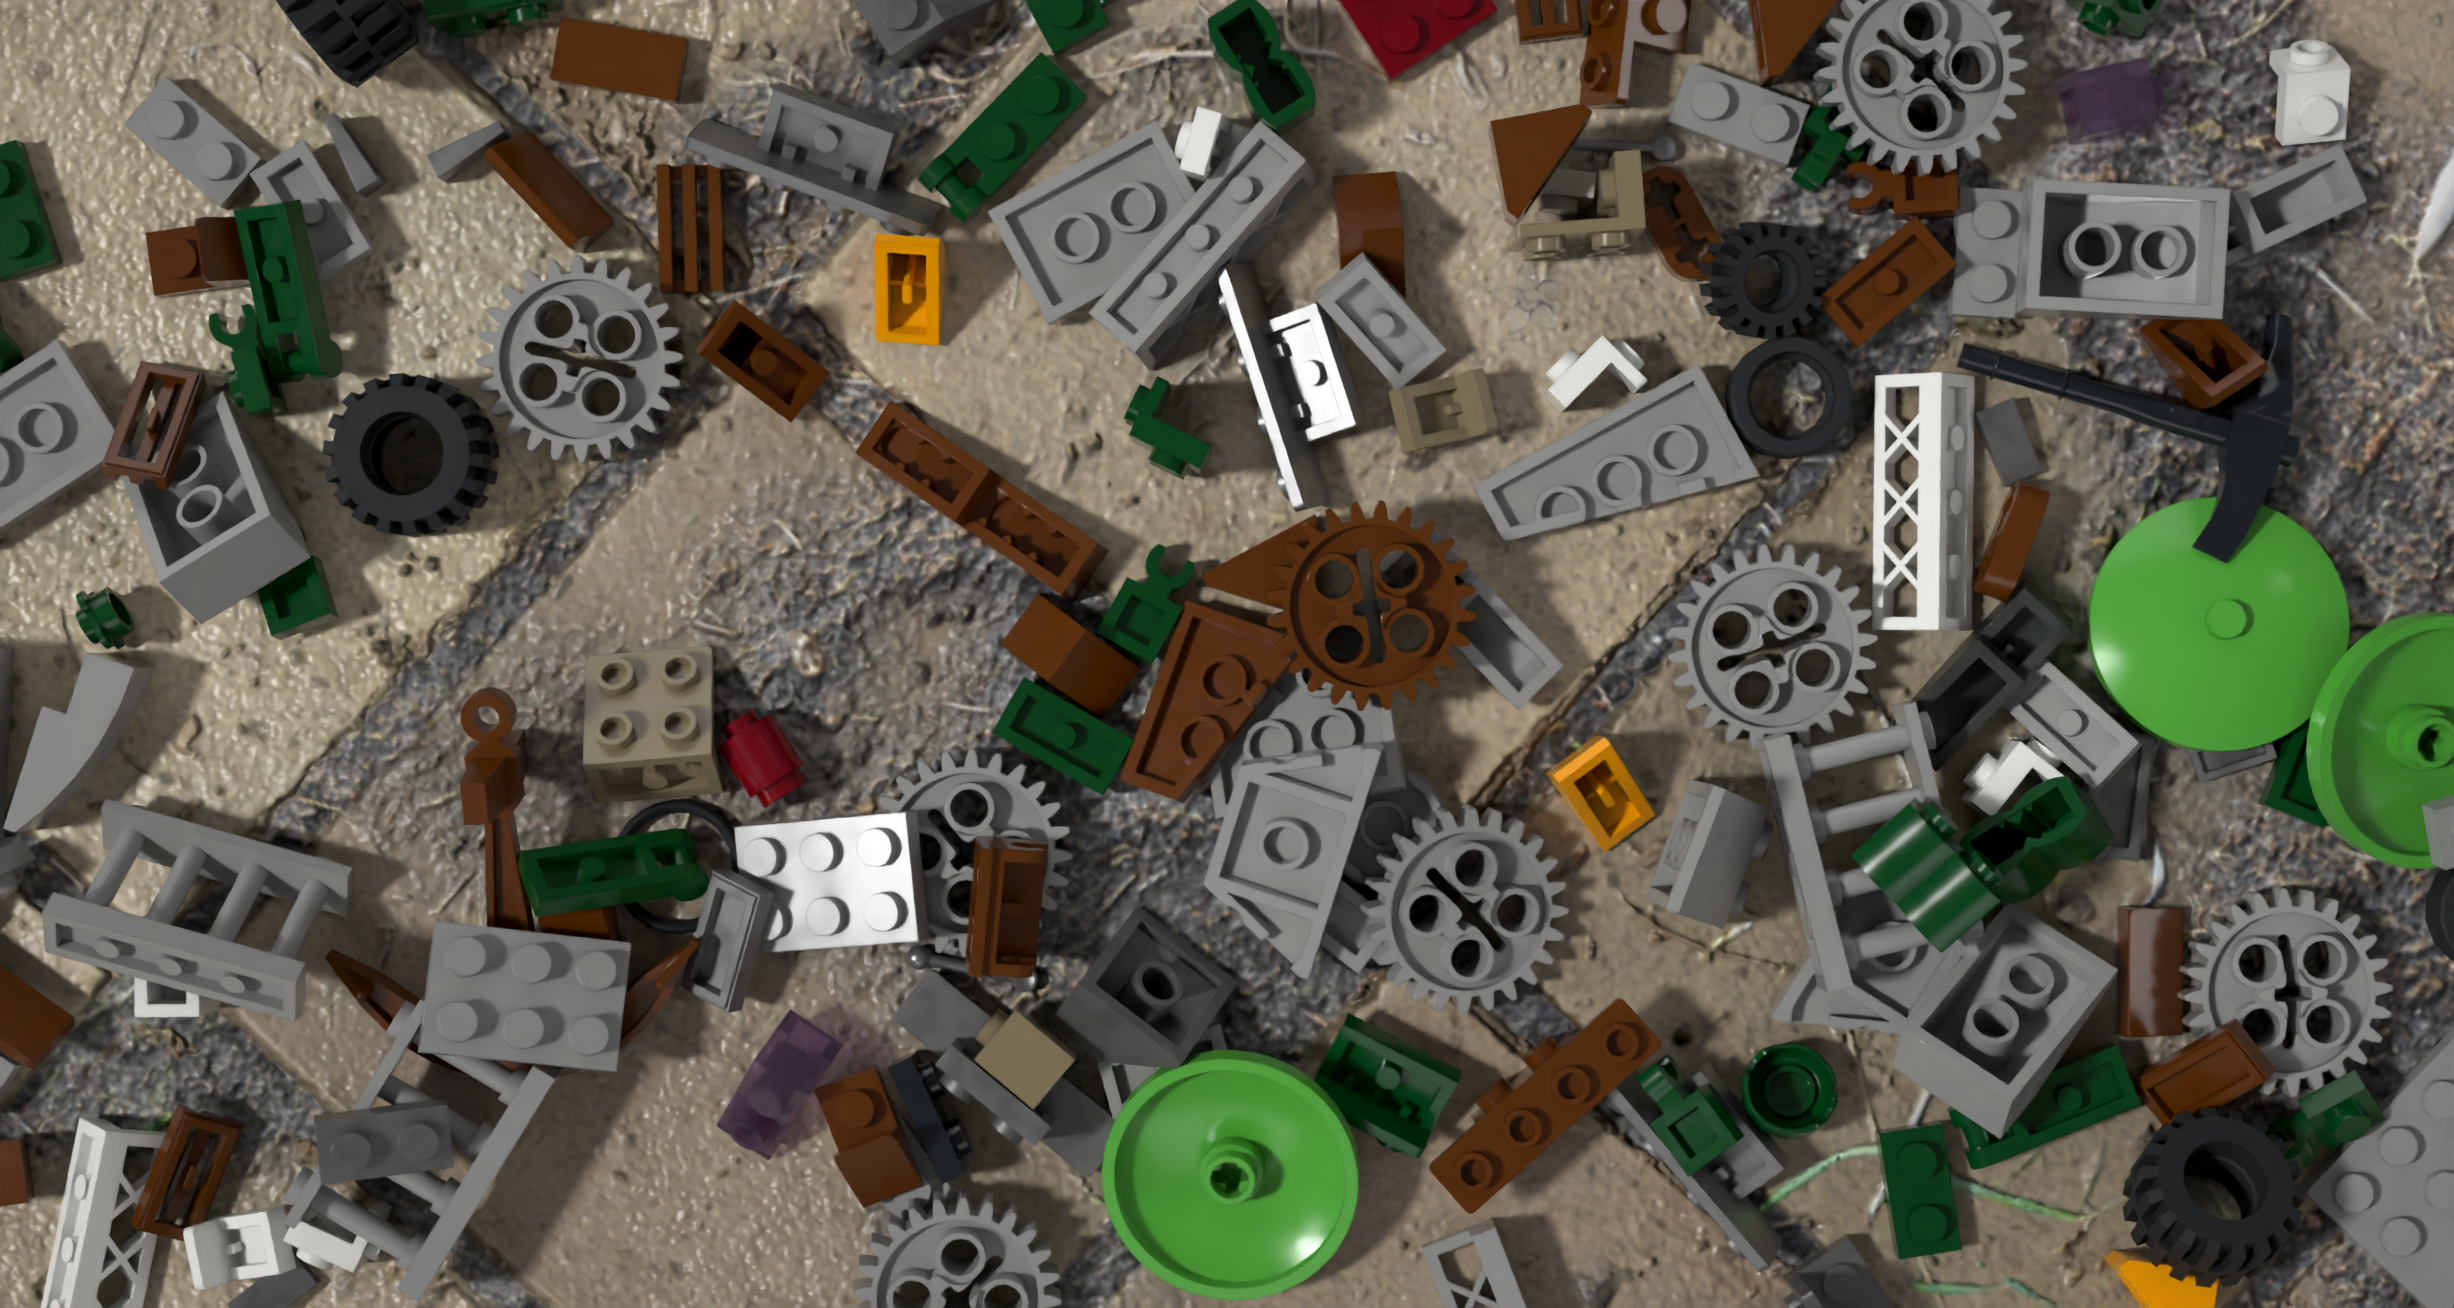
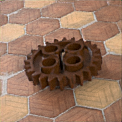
M1378 500L1372 517H1364L1358 502L1351 501L1349 520L1343 522L1340 521L1331 508L1325 510L1328 528L1320 532L1308 522L1302 525L1309 540L1305 547L1289 541L1285 543V549L1295 559L1292 567L1286 565H1273L1272 572L1286 581L1285 588L1266 592L1267 599L1283 604L1282 612L1267 618L1268 626L1286 627L1287 634L1274 644L1276 652L1295 649L1297 655L1291 661L1288 671L1292 675L1309 667L1313 672L1309 678L1307 690L1311 693L1320 688L1325 682L1332 684L1331 703L1334 705L1340 702L1347 690L1354 692L1356 706L1359 711L1364 710L1369 694L1377 693L1384 709L1390 710L1392 691L1401 689L1405 697L1413 703L1417 701L1414 682L1422 679L1429 686L1436 689L1440 685L1432 669L1438 663L1455 670L1457 668V663L1447 652L1450 644L1458 646H1469L1470 640L1463 633L1456 630L1458 622L1475 620L1476 613L1467 608L1460 607L1459 599L1470 596L1476 590L1474 585L1456 583L1454 578L1469 565L1465 559H1456L1449 562L1445 559L1444 556L1455 542L1452 537L1443 538L1434 544L1429 540L1435 526V521L1432 519H1427L1416 529L1410 527L1412 509L1408 506H1404L1396 519L1391 520L1387 517V508L1384 500ZM1360 548H1365L1369 552L1373 586L1378 598L1389 599V607H1383L1378 612L1385 658L1381 662H1376L1373 659L1368 621L1364 613L1353 612V604L1363 601V590L1356 556ZM1395 550H1403L1410 553L1416 563L1413 578L1400 586L1386 583L1379 573L1382 559L1389 552ZM1329 561L1345 563L1352 572L1350 587L1343 594L1337 596H1328L1322 593L1315 584V575L1318 568ZM1415 615L1424 621L1426 635L1417 647L1402 649L1392 643L1390 628L1398 617ZM1340 625H1350L1356 628L1362 635V646L1359 652L1349 659H1337L1331 656L1325 647L1328 633Z

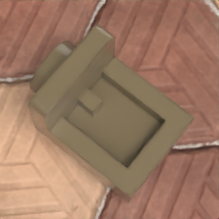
M1483 368L1470 370L1452 377L1400 387L1388 392L1403 454L1469 440L1496 431L1498 428L1496 397L1492 388L1488 385Z

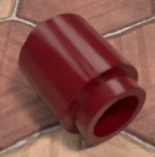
M753 709L722 729L728 740L718 746L719 751L750 799L757 796L764 809L808 781L800 770L804 762L772 713L760 719Z

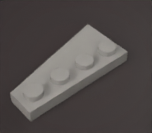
M1697 364L1479 482L1472 488L1503 543L1748 480L1760 475L1700 365Z

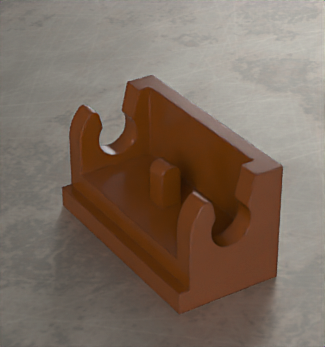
M976 836L964 960L969 976L1032 977L1033 970H1036L1037 945L1045 861L1048 850L1047 841Z

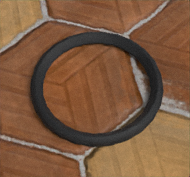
M673 799L655 803L638 812L626 823L618 835L619 837L636 834L648 821L660 815L689 813L703 818L723 836L730 851L732 871L739 874L734 829L722 815L710 807L694 801ZM638 902L622 904L635 919L649 928L664 933L685 934L695 932L700 918L699 916L683 921L666 920L651 914L642 908Z

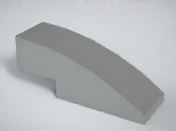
M2341 143L2230 194L2226 266L2367 202Z
M1418 521L1412 528L1416 529L1423 522ZM1433 531L1429 540L1434 544L1441 540V538ZM1451 549L1444 556L1447 562L1460 559ZM1403 550L1389 552L1380 563V572L1394 586L1406 584L1413 578L1416 570L1414 557ZM1467 567L1454 578L1456 583H1466L1475 586L1476 592L1468 597L1459 599V606L1475 612L1476 619L1457 623L1456 630L1463 633L1470 640L1469 646H1453L1519 710L1564 665L1496 593Z
M85 653L69 707H41L3 829L15 833L37 830L64 808L95 776L119 743L134 716L151 676L152 667L107 653Z

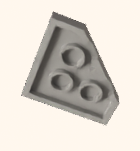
M1374 598L1364 599L1359 603L1353 604V612L1364 613L1368 621L1373 659L1376 662H1381L1385 658V651L1379 624L1378 602ZM1350 625L1337 626L1328 633L1325 642L1326 650L1337 659L1354 657L1362 646V635L1356 628ZM1309 667L1292 675L1287 671L1209 771L1215 819L1220 822L1223 821L1240 765L1246 759L1376 742L1384 745L1369 795L1407 789L1393 696L1390 710L1384 709L1377 693L1369 694L1364 710L1359 711L1356 706L1354 692L1347 690L1340 702L1334 705L1331 703L1332 684L1325 682L1312 693L1307 690L1308 681L1313 672Z

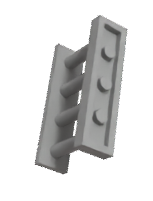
M1903 701L1891 704L1897 724L1895 726L1805 749L1801 743L1792 745L1789 734L1777 733L1755 739L1817 986L1828 994L1853 987L1850 970L1858 969L1859 961L1930 943L1911 922L1851 936L1849 931L1840 933L1834 908L1842 906V899L1880 890V888L1862 868L1835 874L1832 868L1824 870L1818 845L1827 842L1826 836L1890 820L1914 797L1924 806L1933 801L1943 809L1928 750L1936 749L1935 732L1926 711L1918 713L1916 702ZM1903 750L1912 788L1819 811L1817 806L1808 808L1802 782L1810 781L1812 773ZM1982 919L1952 944L1954 953L1966 958L1980 955L1976 938L1984 936Z
M106 799L101 807L103 849L110 852L83 899H76L55 892L52 893L42 911L45 952L296 1022L305 1004V962L298 961L296 958L320 910L348 916L352 907L353 867L336 863L326 857L310 856L156 813L143 806H131ZM136 858L171 868L147 915L142 917L109 908ZM197 875L233 885L208 934H201L171 925ZM259 892L295 902L271 951L267 952L234 943Z
M425 996L420 999L417 1005L406 1000L394 1017L386 1034L396 1040L352 1110L372 1108L378 1098L391 1105L434 1100L393 1075L411 1044L414 1042L419 1045ZM434 1054L499 1092L498 1100L508 1105L496 1127L485 1121L480 1127L448 1108L451 1140L466 1148L467 1150L464 1155L474 1161L462 1182L451 1176L446 1182L429 1171L386 1176L433 1204L430 1211L439 1215L440 1218L428 1238L418 1232L412 1237L327 1186L321 1185L319 1165L315 1171L304 1166L290 1186L283 1200L293 1205L283 1223L295 1229L305 1218L310 1208L399 1259L396 1266L406 1271L396 1289L419 1302L561 1070L554 1066L534 1064L530 1072L519 1066L513 1071L496 1060Z

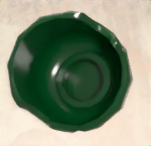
M1793 1041L1761 1049L1747 1064L1740 1083L1745 1113L1760 1131L1781 1140L1801 1139L1814 1134L1823 1127L1837 1105L1839 1093L1834 1070L1817 1050Z

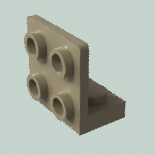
M1640 150L1616 151L1612 154L1603 170H1599V177L1596 178L1594 209L1596 217L1606 216V218L1514 225L1507 238L1508 252L1522 251L1523 261L1525 262L1560 259L1561 252L1566 251V248L1586 246L1588 257L1624 254L1625 247L1631 246V243H1634L1646 229Z
M699 646L592 655L587 657L585 663L583 767L598 804L724 793V769L714 741V655L711 647Z

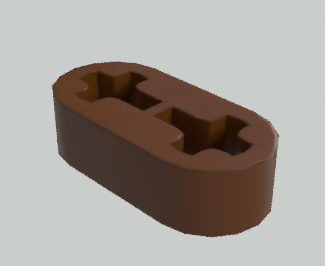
M1663 166L1649 169L1642 175L1646 229L1644 231L1665 269L1672 277L1682 282L1702 280L1709 274L1700 273V268L1696 269L1691 261L1685 262L1682 265L1677 261L1675 255L1683 246L1675 229L1682 226L1692 243L1703 240L1707 248H1709L1712 242L1721 243L1719 236L1689 182L1681 172L1671 167ZM1656 180L1662 188L1672 185L1676 189L1677 194L1670 201V205L1677 220L1671 223L1662 207L1655 206L1650 209L1646 205L1645 199L1652 192L1649 182ZM1705 252L1701 256V262L1713 263L1715 256Z
M2020 478L2014 482L2002 505L1973 582L1974 591L2001 602L2007 601L2021 575L2045 514L2050 497L2048 489Z

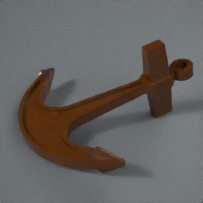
M487 687L479 689L472 694L461 710L460 720L463 730L470 738L477 741L464 757L466 772L460 783L464 825L485 824L487 927L536 932L531 903L518 870L521 848L514 810L526 795L523 781L529 768L525 729L511 730L517 719V709L515 702L509 694L499 688ZM484 706L493 708L498 713L499 723L487 724L480 718L479 708ZM694 936L688 943L650 965L626 987L619 1050L630 1043L647 1027L670 996L690 955L701 943L698 938ZM332 949L325 956L327 962L359 1005L385 1031H387L406 1000L414 1005H417L420 1001V998L387 975ZM414 1042L409 1047V1050L435 1064L466 1074L434 1054L418 1053L419 1045ZM498 1061L513 1071L519 1066L530 1072L534 1065ZM556 1067L561 1070L558 1077L582 1070Z

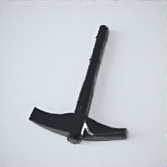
M2266 315L2263 349L2260 356L2267 362L2269 370L2251 382L2250 388L2229 417L2167 398L2125 390L2070 374L2069 370L2063 372L2002 354L2001 350L1995 352L1968 343H1963L1956 364L1958 368L1989 376L1990 380L1996 378L2057 396L2058 400L2064 398L2121 415L2152 428L2219 447L2217 457L2220 481L2216 502L2207 524L2192 547L2224 563H2227L2246 536L2265 499L2279 465L2290 467L2300 446L2299 438L2288 434L2293 411L2294 350L2292 318L2287 315Z

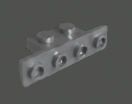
M782 82L773 89L760 138L707 118L703 119L687 136L685 148L701 154V159L711 166L721 169H742L760 176V180L770 188L785 192L798 190L817 197L824 207L838 213H860L880 221V225L885 230L896 235L914 236L916 234L925 236L937 220L941 208L936 203L883 184L900 126Z
M1251 262L1226 264L1216 272L1219 282L1217 298L1222 311L1231 319L1239 343L1237 347L1238 363L1244 375L1251 380L1259 404L1257 407V420L1262 433L1271 441L1279 465L1277 468V481L1280 490L1285 498L1291 501L1295 512L1327 504L1330 502V497L1312 442L1366 423L1332 317L1317 302L1271 319L1253 264Z
M930 970L897 1009L893 1018L940 1058L935 1065L944 1072L939 1079L942 1085L967 1104L974 1097L994 1113L989 1120L991 1125L1014 1144L1019 1145L1025 1138L1035 1147L1042 1141L1083 1176H1091L1103 1162L1106 1142L1115 1120L1112 1114L1064 1075L1060 1077L1033 1110L974 1060L984 1047L974 1038L992 1016L938 971Z
M1706 1061L1685 1077L1687 1088L1690 1093H1693L1706 1083L1744 1134V1137L1688 1177L1650 1125V1123L1664 1113L1640 1085L1637 1076L1641 1072L1636 1069L1604 1097V1100L1614 1111L1623 1113L1641 1134L1647 1151L1656 1160L1667 1164L1683 1183L1684 1191L1689 1200L1700 1210L1707 1211L1724 1231L1730 1248L1739 1257L1748 1259L1757 1271H1764L1772 1265L1783 1240L1749 1200L1747 1195L1783 1171L1790 1158L1769 1134L1757 1128L1745 1113L1743 1103Z

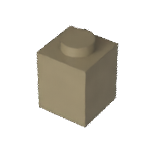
M1018 1005L1010 1016H1007L998 1009L974 1038L984 1046L974 1060L1033 1110L1075 1061L1078 1054L1021 1005Z

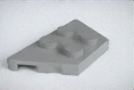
M1374 742L1246 759L1240 765L1203 885L1225 906L1236 909L1242 916L1243 923L1261 941L1266 938L1292 963L1290 969L1298 977L1308 980L1311 975L1384 748L1382 744Z
M1881 889L1842 899L1843 905L1834 909L1840 933L1849 931L1851 936L1910 922L1898 905ZM1929 943L1859 961L1858 969L1850 970L1853 987L1828 994L1817 986L1808 951L1768 1015L1782 1023L1794 1022L1824 1025L1831 1028L1879 1031L1881 1033L1901 1034L1905 1024L1956 965L1961 955L1954 953L1953 945L1941 953Z

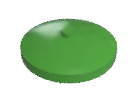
M2216 497L2196 498L2167 506L2151 514L2128 531L2110 550L2094 578L2089 593L2086 609V640L2090 660L2104 691L2122 714L2138 728L2154 738L2182 749L2203 753H2233L2268 744L2287 735L2311 717L2316 699L2331 670L2348 650L2350 634L2349 608L2339 574L2320 544L2295 521L2267 506L2261 505L2246 536L2227 563L2193 548L2192 545L2207 524L2216 502Z
M2420 612L2405 615L2382 624L2363 636L2341 657L2331 670L2319 692L2310 718L2306 745L2307 771L2315 801L2322 815L2332 829L2349 845L2364 854L2399 867L2414 869L2437 867L2431 862L2421 804L2454 794L2453 613Z
M1215 1050L1187 1056L1178 1069L1160 1068L1146 1078L1130 1094L1118 1112L1106 1142L1102 1163V1188L1110 1219L1119 1237L1136 1259L1159 1278L1179 1289L1196 1295L1222 1300H1248L1274 1295L1296 1286L1316 1273L1337 1251L1350 1228L1357 1205L1360 1183L1359 1157L1352 1131L1343 1113L1327 1092L1306 1074L1283 1061L1270 1056L1239 1050Z

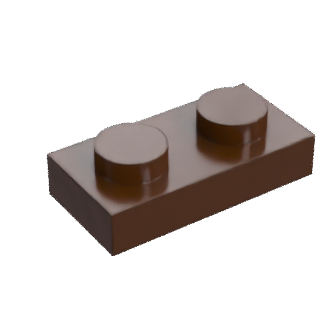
M1915 216L1819 296L1823 298L1820 307L1857 349L1958 264Z

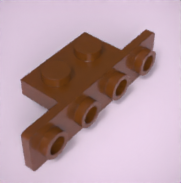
M1589 0L1587 6L1589 24L1585 58L1580 68V104L1591 109L1626 104L1634 47L1669 55L1685 53L1691 0Z
M1616 998L1572 1038L1567 1032L1557 1040L1551 1034L1546 1035L1525 1053L1522 1060L1527 1064V1067L1509 1083L1501 1076L1488 1085L1475 1098L1474 1102L1479 1107L1471 1115L1475 1124L1430 1163L1429 1169L1431 1173L1467 1213L1472 1214L1476 1212L1659 1050L1661 1041L1622 998Z

